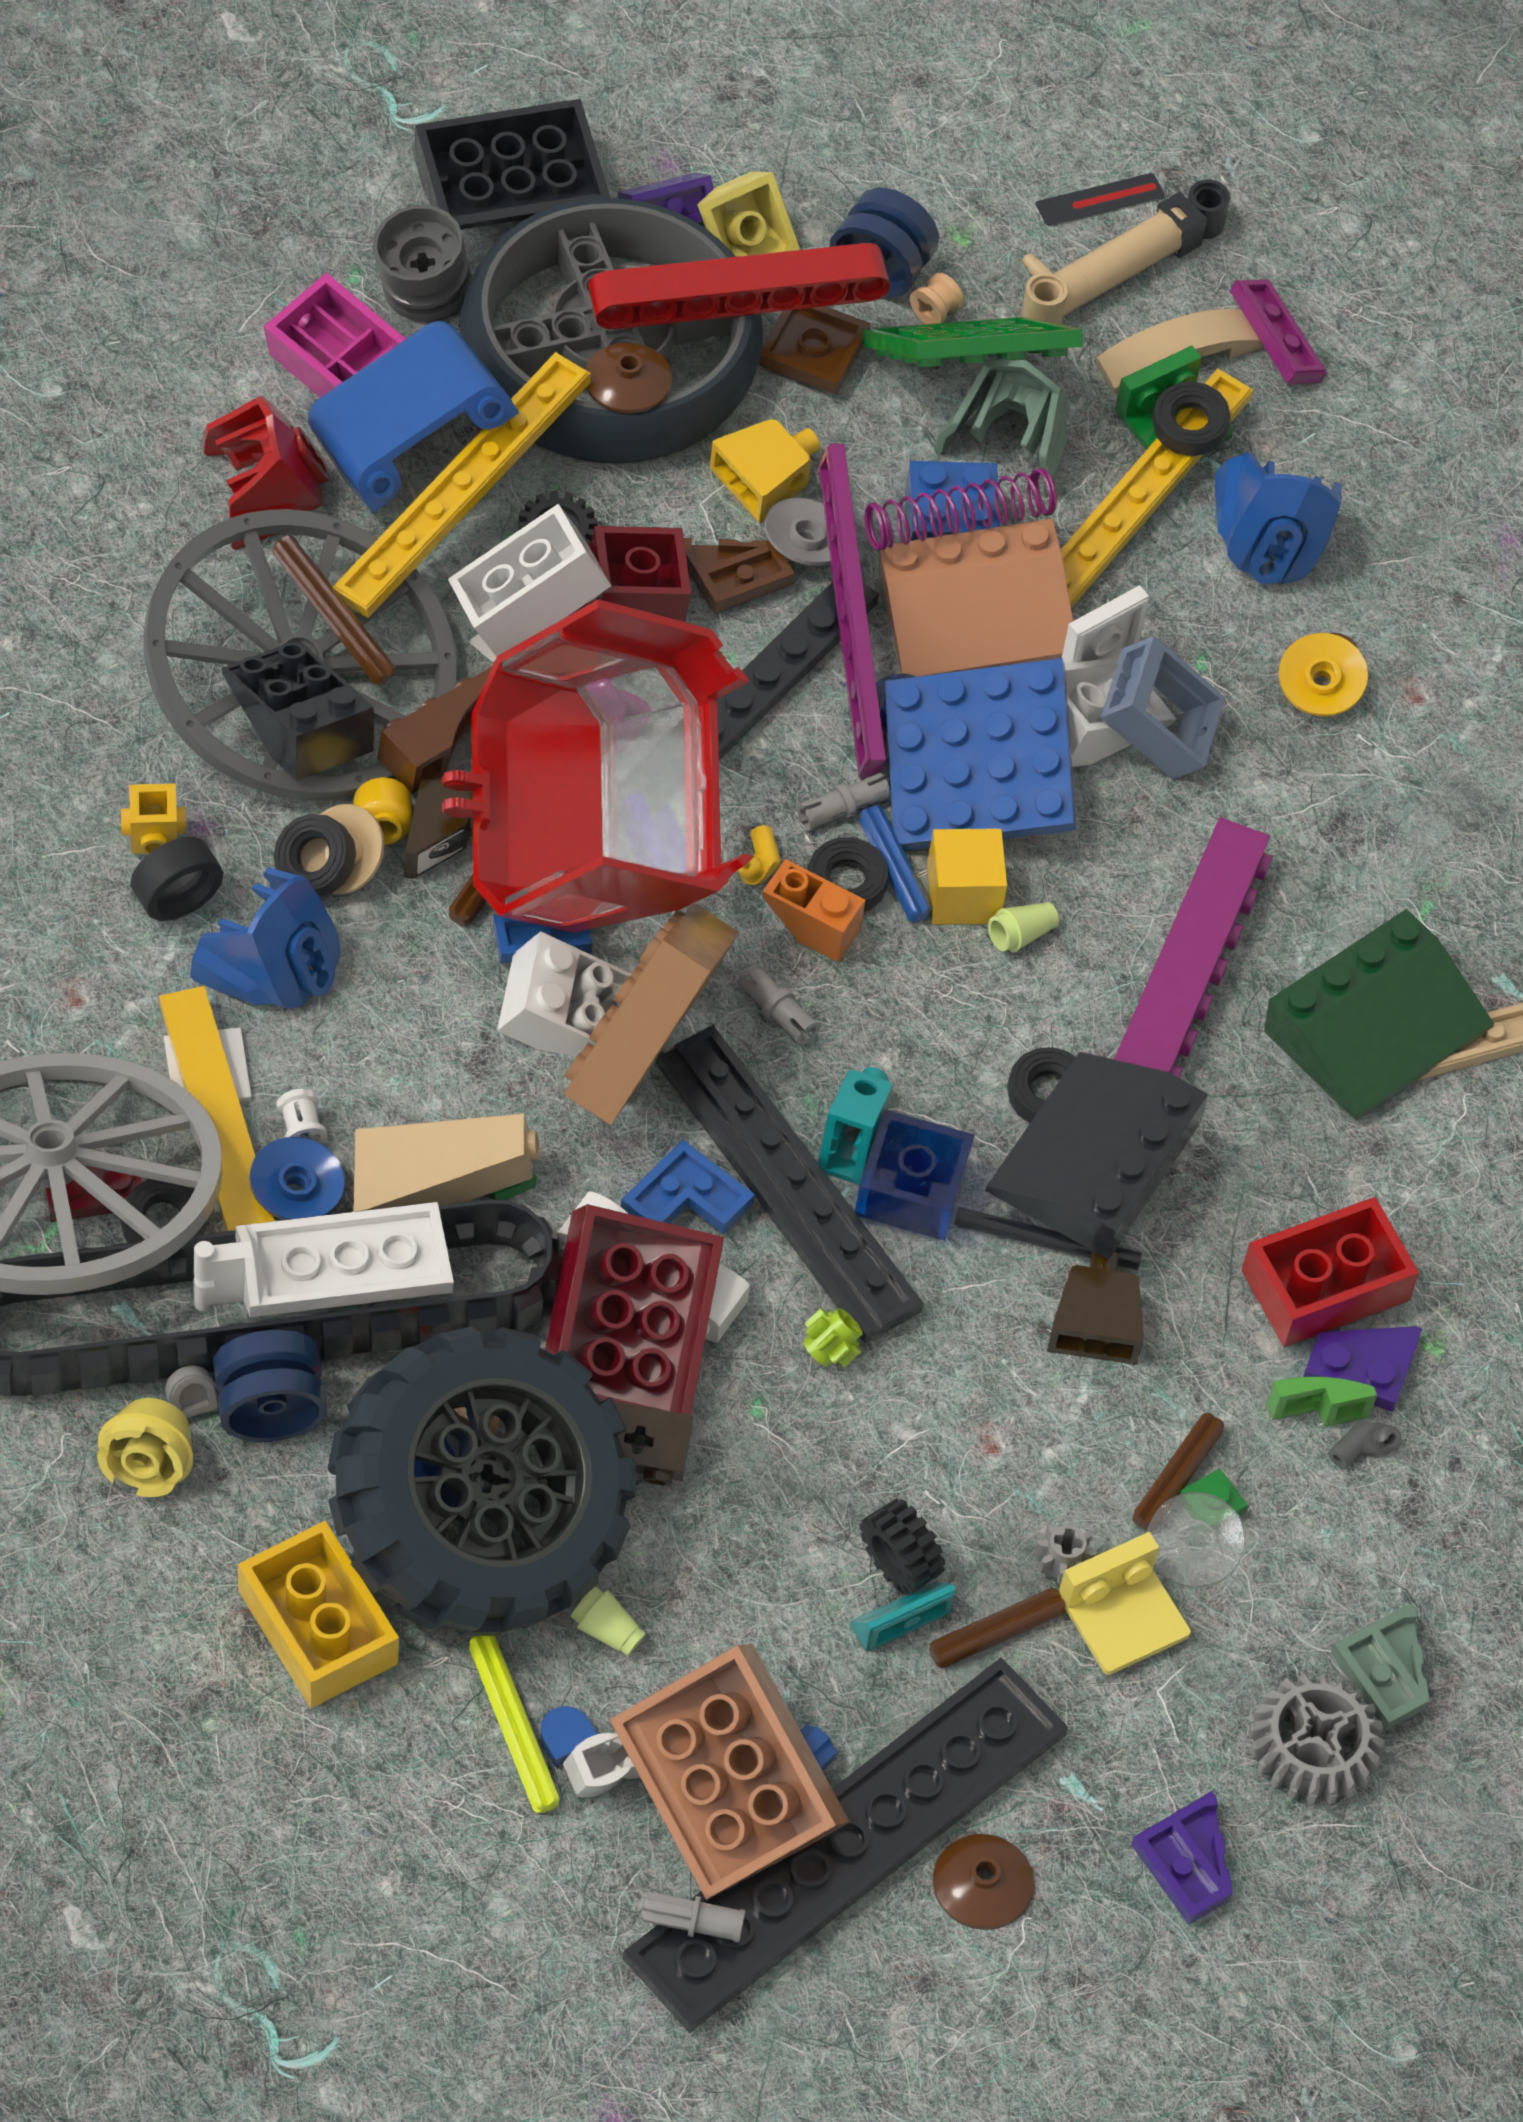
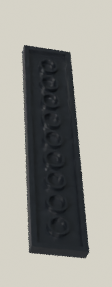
M1000 1657L832 1788L850 1823L706 1900L702 1891L690 1899L695 1901L696 1896H699L702 1903L745 1910L739 1942L694 1932L693 1937L688 1936L689 1931L657 1925L624 1950L623 1960L690 2034L1064 1738L1067 1734L1068 1726Z

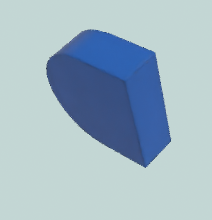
M561 1706L552 1709L543 1718L540 1740L553 1765L557 1767L564 1763L578 1744L591 1736L597 1735L582 1711L570 1706Z

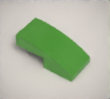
M1297 1377L1275 1380L1267 1405L1273 1420L1318 1411L1323 1426L1328 1427L1369 1418L1377 1394L1373 1386L1356 1381L1331 1377Z

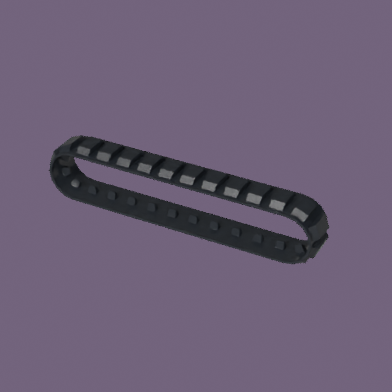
M472 1200L438 1205L447 1249L485 1244L507 1245L524 1252L538 1266L531 1268L528 1282L523 1286L500 1292L23 1352L0 1351V1395L8 1397L40 1396L62 1393V1391L111 1387V1385L158 1381L162 1378H169L176 1370L190 1365L200 1366L208 1372H214L213 1357L221 1346L237 1337L259 1331L286 1330L307 1335L318 1344L320 1358L323 1359L347 1357L367 1352L378 1353L401 1350V1348L414 1347L423 1343L436 1334L471 1326L478 1332H494L501 1327L521 1331L540 1321L543 1308L554 1304L563 1260L558 1255L559 1238L544 1217H538L530 1208L510 1200ZM236 1230L195 1235L181 1249L156 1266L111 1285L91 1290L51 1295L0 1292V1306L11 1303L194 1281L195 1245L201 1241L210 1242L212 1245L236 1243ZM141 1241L106 1247L78 1249L80 1263L116 1254L139 1244ZM63 1252L17 1256L0 1260L1 1264L24 1267L65 1266Z

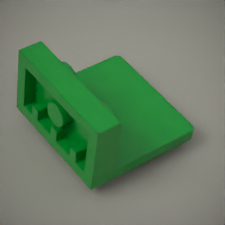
M1192 345L1121 378L1115 412L1146 450L1157 439L1152 423L1156 400L1165 389L1177 383L1197 382L1202 357ZM1229 426L1227 437L1223 442L1232 438L1233 429L1231 426Z

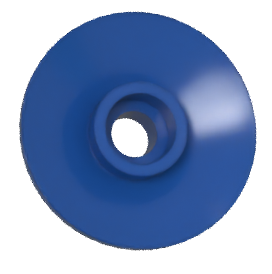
M285 1137L270 1142L257 1153L250 1169V1187L255 1199L268 1213L282 1220L328 1215L339 1204L344 1192V1172L336 1156L322 1144L303 1137ZM296 1184L300 1186L302 1190H292L287 1185Z

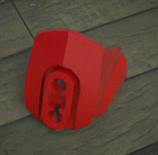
M259 396L206 425L202 444L206 456L227 454L236 471L257 463L254 468L227 480L228 486L234 493L228 500L229 518L264 510L290 509L312 511L323 505V495L319 485L330 481V475L321 454L302 428H294L291 422L265 397ZM275 534L260 535L259 539L263 540ZM243 539L230 543L234 550L245 547Z

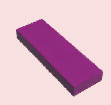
M1236 280L1229 291L1286 383H1320L1327 374V371L1270 280Z

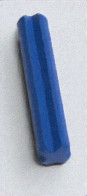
M878 805L865 808L860 813L859 822L870 844L882 853L887 862L889 882L908 920L912 923H917L928 919L931 916L932 905L900 845L883 808Z

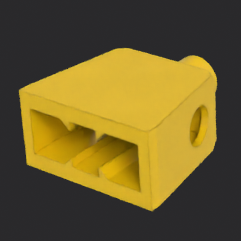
M770 419L712 441L710 469L758 523H761L766 519L768 511L776 503L793 498L806 487L810 475V456L820 450V442L816 434L809 428L791 436L777 420Z

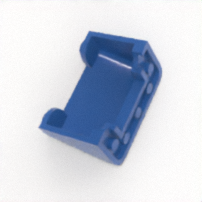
M434 321L316 400L308 412V424L343 480L368 509L374 513L389 503L400 490L401 477L392 460L463 411L466 412L468 417L478 427L483 429L499 427L519 412L508 394L461 334L449 323Z

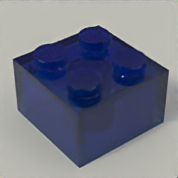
M884 1109L859 1185L855 1208L857 1216L945 1241L970 1163L975 1134Z

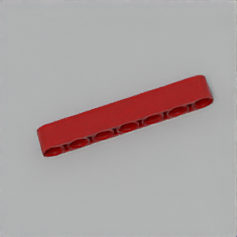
M872 243L608 270L594 275L588 283L596 323L604 329H623L871 302L884 297L891 288L881 248Z

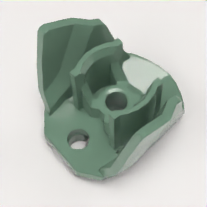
M986 360L962 404L940 432L934 452L944 453L976 407L980 406L970 428V434L977 442L982 444L992 421L1009 410H1015L1027 416L1028 421L1027 430L1020 443V446L1025 449L1022 459L1029 461V459L1033 458L1043 435L1039 453V465L1050 473L1055 484L1068 441L1065 422L1070 410V404L1065 393L1049 379L1047 374L1035 368L1026 360ZM1044 483V494L1048 495L1047 486Z

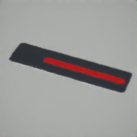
M1148 173L1035 202V205L1045 225L1052 226L1165 197V194L1156 176L1153 173Z

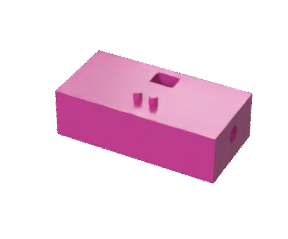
M328 273L322 275L263 326L269 355L319 397H322L406 339Z

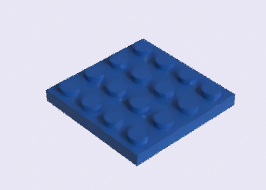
M1063 658L885 681L893 831L904 851L930 848L933 829H1001L1002 839L1077 830L1066 670Z

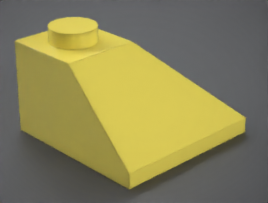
M749 172L714 188L697 204L706 229L722 241L735 257L800 250L773 172Z

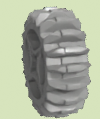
M1303 1673L1298 1677L1296 1685L1285 1678L1280 1683L1278 1691L1270 1689L1265 1694L1264 1704L1256 1707L1253 1715L1255 1722L1252 1723L1249 1731L1250 1739L1254 1740L1250 1749L1252 1757L1261 1759L1258 1765L1259 1774L1274 1773L1271 1780L1272 1789L1278 1788L1283 1784L1289 1787L1287 1794L1289 1800L1295 1798L1298 1792L1305 1793L1309 1806L1315 1803L1318 1795H1322L1330 1806L1336 1801L1338 1793L1348 1800L1354 1796L1356 1787L1361 1789L1366 1787L1371 1779L1370 1774H1374L1381 1763L1379 1755L1382 1754L1385 1747L1384 1739L1379 1737L1383 1730L1382 1721L1372 1719L1376 1711L1374 1704L1360 1705L1363 1697L1361 1689L1349 1694L1344 1691L1346 1687L1344 1678L1339 1680L1336 1686L1327 1684L1328 1680L1325 1673L1318 1676L1316 1683H1311L1307 1675ZM1287 1717H1290L1293 1722L1292 1731L1294 1734H1292L1289 1742L1283 1744L1279 1733V1724ZM1350 1734L1354 1743L1355 1754L1345 1762L1340 1755L1342 1751L1340 1744L1343 1737Z

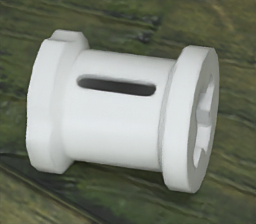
M306 1089L291 1090L284 1093L276 1101L277 1111L281 1116H284L287 1128L284 1138L303 1137L323 1144L327 1139L326 1128L319 1124L316 1111L319 1100L315 1091Z

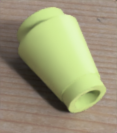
M1050 902L1001 908L996 912L995 916L989 919L988 931L997 949L1000 951L1009 950L1017 952L1051 929L1056 928L1059 924V916L1056 908Z
M594 1587L586 1594L570 1616L579 1623L577 1629L615 1650L621 1651L627 1657L646 1635L609 1590L602 1592L598 1587Z

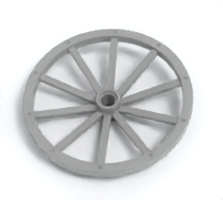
M81 1053L40 1054L0 1062V1090L28 1083L37 1123L26 1130L0 1118V1137L16 1143L15 1145L0 1146V1162H10L0 1168V1187L26 1174L0 1217V1251L38 1187L42 1186L51 1188L65 1266L24 1267L0 1263V1292L51 1295L73 1293L111 1285L136 1276L166 1260L181 1249L201 1229L216 1205L221 1190L223 1176L222 1155L219 1136L211 1117L190 1092L175 1081L147 1067L101 1055ZM84 1080L107 1084L67 1123L60 1120H52L43 1081ZM126 1089L153 1099L175 1114L79 1135ZM189 1129L200 1149L202 1167L201 1172L92 1149ZM85 1166L192 1187L195 1190L182 1210L166 1226L160 1229ZM72 1180L76 1181L145 1240L116 1254L80 1263L66 1184Z

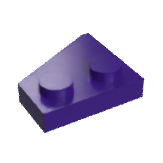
M1410 1326L1319 1332L1303 1377L1340 1378L1373 1386L1377 1394L1374 1406L1393 1412L1422 1328Z
M1213 1791L1133 1837L1131 1843L1133 1849L1188 1925L1230 1901L1233 1893L1229 1870L1226 1868L1224 1860L1226 1853L1223 1834H1220L1216 1812L1218 1802Z

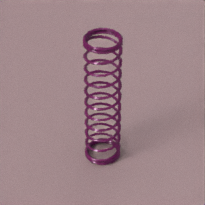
M1044 468L1033 470L1030 476L1022 472L1017 473L1013 480L1008 476H1002L997 484L993 480L987 479L984 480L981 487L973 482L969 483L965 490L959 486H953L948 494L944 490L938 489L935 490L932 497L924 492L920 493L916 500L909 496H904L899 504L892 499L886 500L883 507L876 502L869 503L864 513L866 534L870 544L877 551L893 547V529L885 512L886 506L892 503L898 508L897 528L900 539L905 545H908L911 538L910 528L902 509V504L904 501L909 500L914 505L913 521L917 537L924 542L927 537V527L918 502L921 497H926L930 501L929 515L933 533L936 537L941 538L943 535V522L939 508L934 501L935 496L941 493L947 498L946 518L950 531L957 535L960 529L957 509L951 499V494L955 490L963 494V518L966 527L972 532L976 527V516L972 502L967 494L970 487H976L979 490L978 507L981 513L983 509L982 497L984 499L988 512V524L985 519H983L982 523L985 527L990 528L992 525V511L988 498L983 491L984 486L988 483L993 484L995 487L994 501L997 517L1005 525L1008 522L1009 512L1005 496L1000 488V483L1004 480L1012 484L1011 505L1015 517L1021 522L1025 516V506L1021 492L1016 484V480L1019 477H1025L1028 480L1027 501L1031 514L1035 518H1038L1040 514L1044 516L1052 515L1057 507L1055 484L1050 473ZM1040 474L1044 478L1048 490V510L1044 506L1040 494ZM1031 490H1032L1033 500H1034V503H1035L1036 508H1037V514L1035 513V510H1034V508H1033V504H1032V500H1031ZM1015 491L1020 503L1021 517L1017 512L1015 504ZM998 495H1000L1004 507V520L999 508ZM966 501L972 517V527L967 517ZM950 505H951L952 511H953V513H954L955 525H956V529H955V530H954V527H953V525H952V521H951V517H950ZM873 509L880 524L881 544L877 540L873 527ZM933 509H935L938 518L939 534L934 522ZM917 512L922 524L923 537L919 531ZM901 516L906 529V540L902 531Z

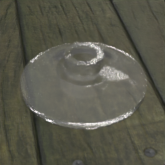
M1190 1492L1169 1499L1155 1512L1148 1528V1532L1151 1533L1159 1546L1154 1566L1168 1580L1184 1587L1205 1588L1222 1582L1234 1572L1244 1553L1245 1532L1238 1514L1224 1500L1211 1494ZM1192 1538H1199L1205 1543V1547L1200 1552H1192L1188 1549L1187 1542Z

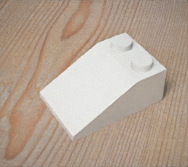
M1120 657L1065 663L1072 767L1092 765L1131 745L1100 718ZM1152 689L1146 711L1167 728L1177 718Z

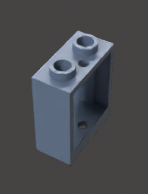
M1152 636L1122 649L1100 718L1171 779H1175L1205 767L1210 757L1209 751L1216 729L1221 721L1220 715L1226 697L1157 637ZM1153 686L1184 712L1177 737L1146 711Z

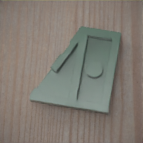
M1412 1603L1336 1642L1331 1651L1357 1690L1361 1689L1362 1698L1366 1704H1374L1376 1710L1374 1715L1378 1720L1382 1721L1385 1731L1426 1710L1430 1701L1427 1679L1422 1673V1665L1424 1663L1422 1646L1418 1644L1415 1625L1417 1612Z

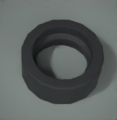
M181 837L167 842L150 852L132 873L130 886L150 918L158 921L175 920L197 910L211 899L222 884L224 872L204 840L197 837Z

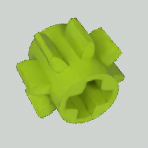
M820 1308L805 1322V1325L808 1327L805 1333L808 1336L803 1340V1344L809 1354L821 1365L828 1367L831 1363L836 1364L839 1362L843 1367H846L861 1353L857 1347L861 1343L857 1339L863 1334L862 1330L854 1318L845 1310L837 1308L834 1312L826 1313L825 1310Z

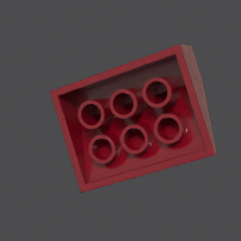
M590 1204L572 1211L545 1350L555 1355L564 1349L591 1371L592 1377L587 1384L599 1399L606 1400L611 1397L614 1402L691 1415L724 1237Z

